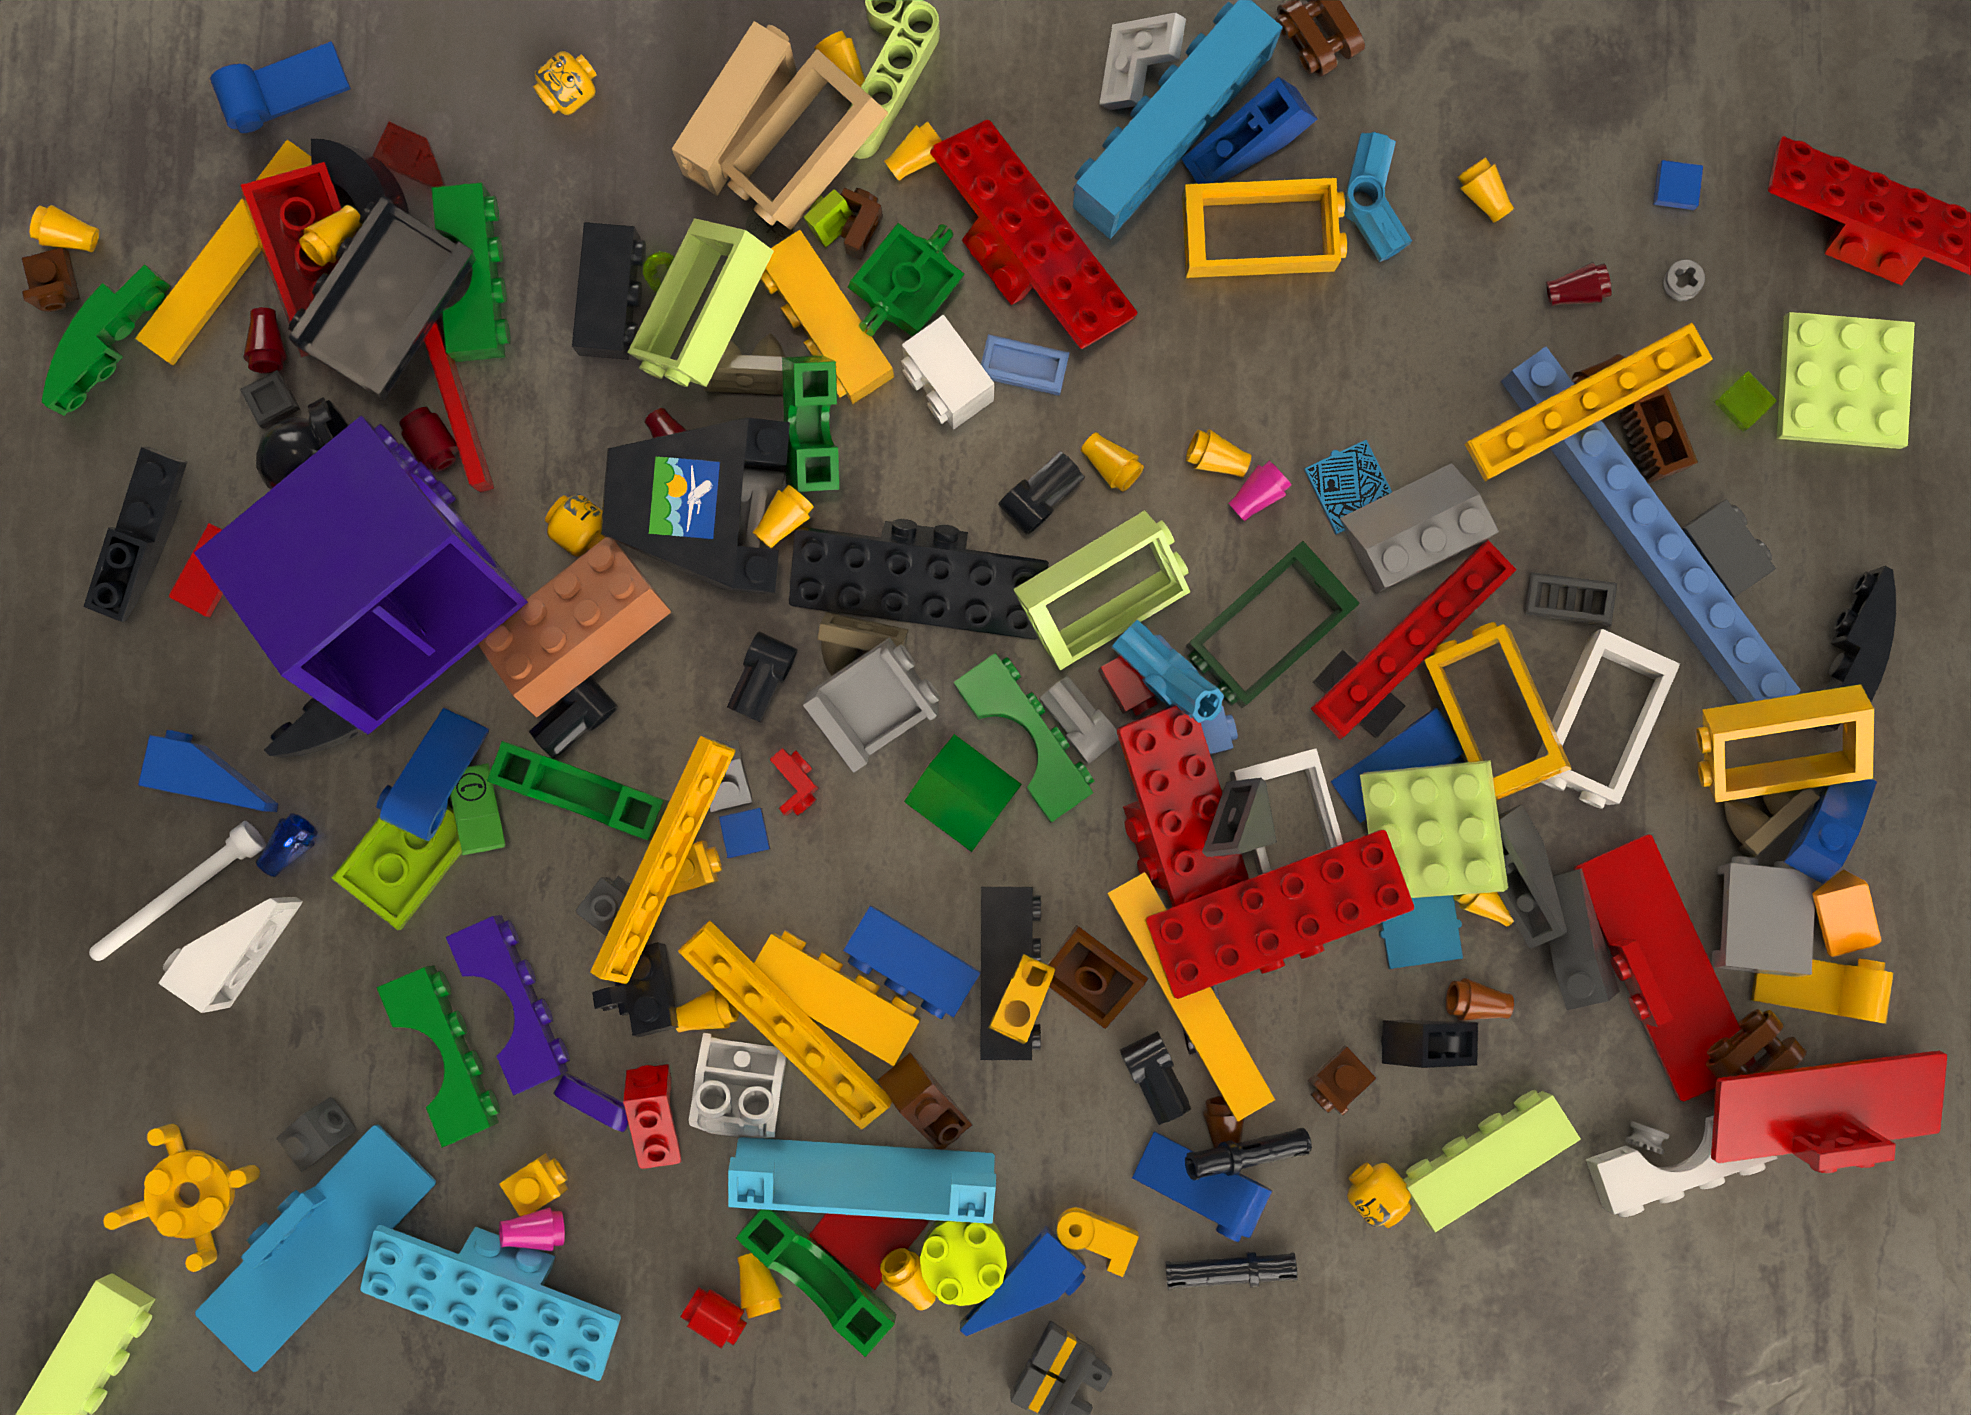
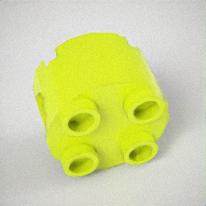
M936 1220L925 1235L920 1254L922 1277L930 1291L943 1303L958 1306L978 1304L993 1295L996 1289L1002 1285L1007 1267L1004 1238L996 1224Z

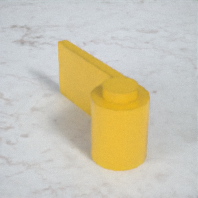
M1859 958L1858 965L1851 966L1812 959V975L1791 977L1755 973L1751 1000L1886 1024L1893 973L1885 971V962Z

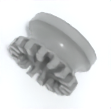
M1692 260L1675 262L1666 272L1663 279V287L1666 294L1677 301L1685 302L1694 298L1705 283V273L1702 267ZM1685 271L1688 274L1690 273V283L1694 287L1688 284L1683 289L1678 287L1676 283L1679 278L1674 273L1680 276Z
M1631 1121L1630 1126L1633 1128V1134L1629 1137L1627 1136L1625 1142L1641 1148L1646 1144L1645 1149L1663 1155L1665 1149L1662 1148L1661 1144L1663 1140L1669 1138L1670 1134Z

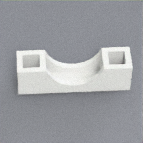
M1713 1115L1705 1120V1132L1699 1148L1691 1157L1677 1165L1667 1167L1654 1166L1637 1150L1628 1146L1588 1158L1586 1162L1603 1209L1614 1215L1618 1214L1619 1217H1629L1644 1211V1204L1659 1200L1660 1203L1679 1200L1685 1196L1684 1191L1699 1186L1700 1189H1710L1725 1183V1176L1737 1172L1743 1176L1758 1173L1766 1168L1764 1163L1778 1158L1777 1156L1726 1163L1715 1162L1711 1159Z

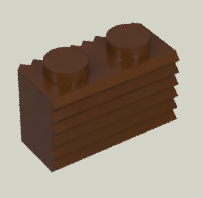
M1667 385L1617 411V413L1621 414L1619 420L1624 422L1622 427L1627 429L1625 435L1631 437L1628 442L1633 445L1631 451L1636 452L1635 459L1640 460L1638 466L1643 468L1641 474L1646 476L1645 480L1648 484L1682 472L1698 463Z

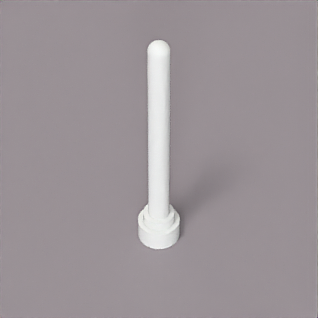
M243 821L229 832L230 837L225 840L226 845L93 945L89 951L90 957L96 961L105 959L235 859L243 860L246 856L248 858L254 857L266 847L261 834L249 822Z

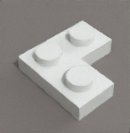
M1170 13L1113 24L1099 105L1109 110L1135 106L1143 96L1147 66L1180 60L1186 18L1177 13Z

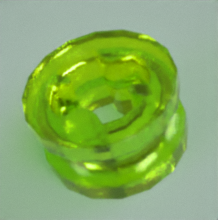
M656 252L650 255L644 262L643 276L650 288L655 292H658L662 282L659 277L653 280L652 275L658 273L657 266L659 264H665L667 269L670 268L675 258L670 253Z

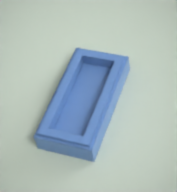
M988 334L981 366L992 381L1060 396L1069 352Z

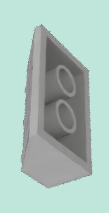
M1452 463L1340 518L1345 528V533L1376 594L1489 539L1499 532L1480 493Z

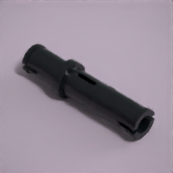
M1297 1128L1293 1131L1235 1143L1232 1140L1223 1141L1216 1148L1187 1153L1185 1168L1188 1176L1193 1181L1221 1173L1227 1176L1237 1175L1243 1168L1301 1155H1309V1151L1312 1149L1311 1138L1306 1129Z
M1247 1252L1246 1257L1165 1262L1168 1290L1249 1283L1250 1288L1259 1287L1261 1282L1298 1280L1294 1252L1256 1256V1252Z

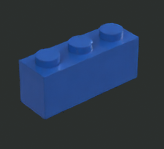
M874 906L868 908L843 950L851 955L847 961L849 964L868 975L874 969L886 976L887 979L884 985L904 997L910 991L924 999L920 1006L940 1019H943L946 1013L954 1018L980 975V971Z

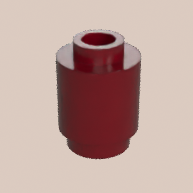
M425 406L410 412L399 422L403 430L401 436L418 462H422L428 469H433L434 472H439L456 461L454 455L458 451L457 444L437 413H432Z

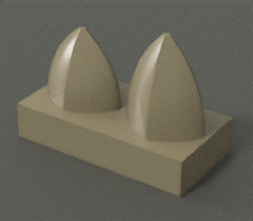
M769 333L755 346L751 355H742L738 346L730 340L707 387L703 386L704 391L783 395L782 357H785L782 346Z
M826 612L820 623L817 640H821L823 660L830 675L833 676L851 664L858 648L863 649L864 655L889 637L896 647L900 644L905 647L908 629Z
M1811 788L1762 795L1766 807L1773 815L1771 819L1758 808L1747 803L1735 800L1725 801V814L1728 824L1734 835L1742 843L1738 850L1745 857L1755 858L1812 807L1820 797Z

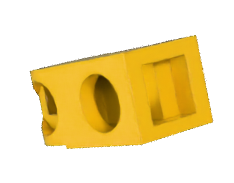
M1023 954L988 1028L1025 1044L1028 1041L1046 996L1055 968Z
M1078 1207L1066 1209L1061 1213L1057 1221V1235L1062 1245L1073 1250L1085 1248L1107 1257V1271L1121 1277L1124 1276L1139 1238L1138 1231Z

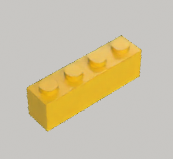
M798 230L771 249L774 252L760 280L771 295L776 291L785 302V305L780 307L792 328L795 329L801 326L809 338L803 342L811 356L823 355L836 361L838 397L841 398L847 395L851 403L854 404L893 379L894 372L892 366L872 336L866 334L868 330L866 329L863 332L860 329V318L802 231Z
M786 930L782 936L772 933L754 964L807 1016L894 1066L921 1020L920 1017L914 1015L917 1007L897 995L894 996L892 1001L877 993L880 985L859 973L855 979L840 971L844 964L824 952H821L818 958L804 950L807 943Z

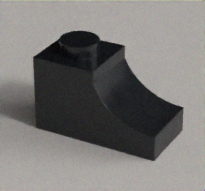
M1383 1020L1381 1038L1382 1064L1417 1068L1477 1066L1478 1022Z

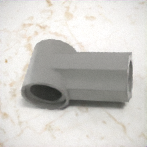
M744 467L737 546L770 549L752 532L759 525L778 490L783 491L786 488V472Z
M1068 675L1039 698L1052 717L1065 730V737L1088 765L1119 741L1116 728L1099 709H1094Z

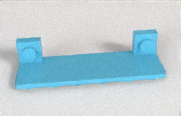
M740 1137L737 1142L735 1157H730L728 1207L992 1224L996 1191V1174H994L995 1155L985 1152Z

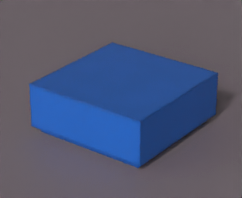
M1662 160L1657 167L1653 205L1695 210L1699 206L1703 165Z
M762 808L719 817L727 858L770 849Z

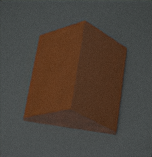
M1077 925L1047 964L1055 968L1049 987L1104 1029L1110 1025L1149 979Z

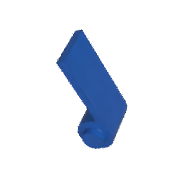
M332 41L255 71L246 64H232L216 70L210 77L228 127L238 129L240 133L254 132L260 129L264 122L351 89Z
M443 708L393 787L387 785L380 794L376 808L381 810L380 819L419 838L430 841L444 819L448 797L488 735L489 728Z
M1435 708L1413 722L1389 742L1331 780V783L1361 823L1366 819L1360 779L1361 774L1364 772L1463 763L1465 760L1461 754L1464 751L1457 734L1439 709Z
M1154 1132L1132 1178L1218 1223L1216 1231L1236 1242L1240 1241L1241 1236L1250 1238L1272 1190L1240 1173L1232 1176L1221 1173L1193 1181L1187 1174L1185 1157H1187V1153L1194 1151Z

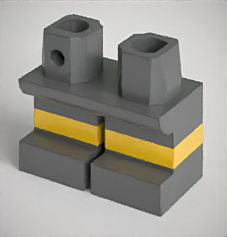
M1050 1320L1031 1354L1032 1359H1028L1010 1392L1011 1403L1025 1410L1029 1408L1040 1415H1090L1093 1409L1092 1404L1075 1394L1082 1382L1102 1392L1112 1376V1369L1096 1357L1092 1346Z

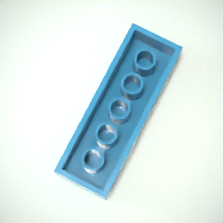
M1238 0L1234 5L1231 2H1227L1214 18L1213 23L1216 26L1207 36L1200 33L1191 42L1185 52L1188 55L1186 60L1179 67L1172 64L1158 81V85L1161 88L1151 99L1145 95L1131 111L1130 116L1133 119L1123 130L1119 126L1116 127L1102 145L1106 150L1096 161L1089 158L1075 174L1074 178L1077 182L1073 187L1075 192L1073 208L1109 239L1114 236L1272 57L1282 26L1252 0Z

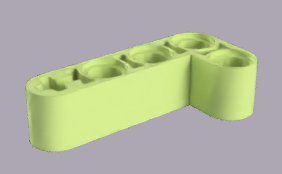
M865 0L867 20L870 26L875 31L888 37V40L861 88L871 97L878 92H885L892 98L888 103L881 105L888 112V115L853 155L855 158H869L877 152L938 44L940 38L939 15L936 9L924 0ZM881 2H889L895 6L891 12L884 14L874 10L877 4ZM919 21H924L931 25V28L925 33L914 32L910 27ZM897 57H906L911 60V64L904 69H897L890 65L893 59Z

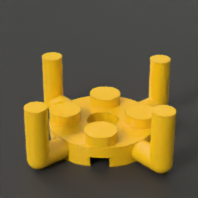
M167 1124L154 1128L147 1134V1140L152 1146L165 1144L168 1157L160 1161L146 1176L144 1181V1200L106 1214L103 1223L107 1229L114 1230L131 1222L149 1217L158 1231L164 1236L182 1239L194 1238L198 1252L188 1256L185 1265L189 1271L196 1272L214 1263L218 1257L211 1231L221 1225L230 1206L233 1205L235 1188H240L256 1181L260 1176V1170L256 1165H247L230 1171L221 1160L215 1159L203 1151L186 1150L179 1127L175 1124ZM185 1182L193 1183L199 1189L200 1197L194 1206L185 1204L180 1197V1189Z

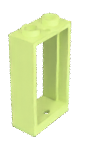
M694 218L627 353L642 362L639 367L641 370L658 379H662L665 376L684 387H688L690 382L707 387L774 250L746 230ZM720 256H728L678 359H670Z
M1144 510L1013 589L1045 651L1059 670L1064 669L1122 634L1136 620L1142 622L1191 592L1184 578L1185 575L1189 574L1188 568L1177 552H1172L1169 545L1175 541L1170 530L1162 520L1156 523ZM1145 545H1150L1161 569L1159 572L1061 631L1057 629L1046 607L1047 604Z

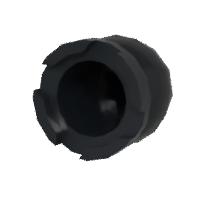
M322 397L309 404V419L293 417L277 422L262 435L256 454V468L263 482L270 490L349 426L330 400L326 401Z

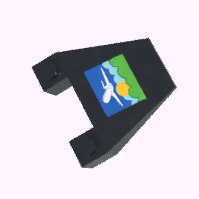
M746 417L608 448L600 534L722 590L761 594L775 593L779 550L737 546L744 465L775 469L787 464L790 422Z

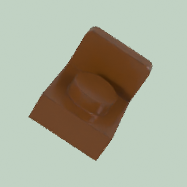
M843 188L840 195L846 200L851 211L858 215L854 216L851 214L842 230L841 237L845 239L846 254L862 260L883 218L882 207L877 203L878 198L866 190L856 188L853 192Z
M58 248L22 258L29 287L28 290L22 291L24 301L41 311L52 312L64 309L67 306L66 303L80 299L70 255L67 250Z
M1344 1045L1308 1080L1315 1088L1310 1095L1327 1113L1335 1109L1343 1116L1349 1111L1347 1106L1376 1077Z

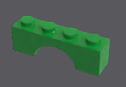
M482 182L432 187L435 229L440 235L457 244L459 241L473 250L476 258L472 266V279L467 292L455 305L443 311L446 353L455 362L505 357L504 344H510V328L507 319H502L501 303H506L507 293L503 277L498 278L497 262L503 261V250L499 236L494 237L493 221H499V207L496 196H491Z
M994 653L953 682L954 686L978 720L989 717L1006 718L1018 723L1029 733L1036 747L1037 766L1035 774L1026 789L1051 823L1094 792L1089 785L1095 781L1081 761L1074 765L1065 750L1070 745L1057 726L1049 730L1040 716L1046 711L1034 693L1031 691L1025 695L1016 681L1022 677L1011 660L1006 657L1001 661L997 654Z
M504 741L500 744L487 779L489 783L570 810L648 841L652 840L669 803L668 800Z
M435 965L376 987L392 1027L411 1028L424 1033L432 1039L441 1052L444 1062L443 1083L436 1097L426 1107L441 1147L448 1146L499 1123L496 1116L500 1113L498 1101L493 1091L490 1089L486 1091L480 1077L484 1073L482 1062L475 1050H469L463 1035L467 1034L466 1023L458 1010L453 1011L447 997V995L451 994V988L445 974L442 971L437 972Z
M759 1209L737 1235L736 1239L767 1268L779 1272L799 1287L821 1309L832 1327L864 1357L871 1352L895 1325L897 1314L833 1255L813 1240L809 1233L785 1211Z

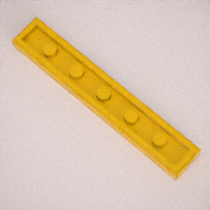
M287 139L256 180L312 165L311 156ZM243 198L135 338L173 366L261 252V247Z
M1690 323L1467 441L1464 445L1484 481H1487L1712 361L1713 358L1694 324Z
M703 736L699 737L590 973L596 977L624 984L628 983L735 754L733 748Z
M1146 873L1140 874L1107 893L1235 1120L1240 1121L1275 1100L1274 1096L1212 988H1206L1180 999L1172 996L1145 922L1146 917L1164 911L1166 908Z
M710 920L680 947L678 952L861 1130L890 1107L892 1101L886 1092Z

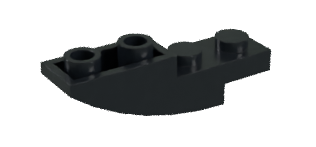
M141 447L116 527H109L83 607L121 622L127 621L158 564L182 502L176 496L187 461L151 447Z
M1887 566L1869 572L1866 571L1860 576L1853 588V594L1856 597L1850 608L1844 609L1836 619L1833 626L1836 634L1831 644L1845 651V653L1839 654L1833 661L1828 672L1832 678L1825 690L1861 684L1868 699L1872 702L1889 660L1895 631L1896 587L1893 569ZM1841 723L1812 728L1820 733L1837 731Z
M312 698L302 708L305 713L293 724L291 722L283 724L271 735L270 738L273 742L264 751L269 756L280 758L307 755L345 743L364 732Z

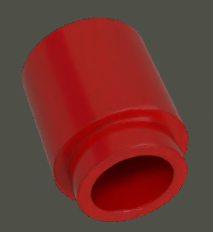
M698 1287L680 1318L689 1323L687 1325L689 1329L721 1349L726 1341L734 1346L747 1325V1322L741 1319L745 1310L712 1289L707 1292Z

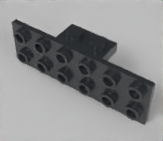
M896 519L893 522L885 521L881 537L799 526L794 534L789 605L1035 640L1038 636L1013 589L1048 569L1049 562L1042 559L966 549L968 532L959 531L958 528L951 525L928 527L917 525L912 520Z

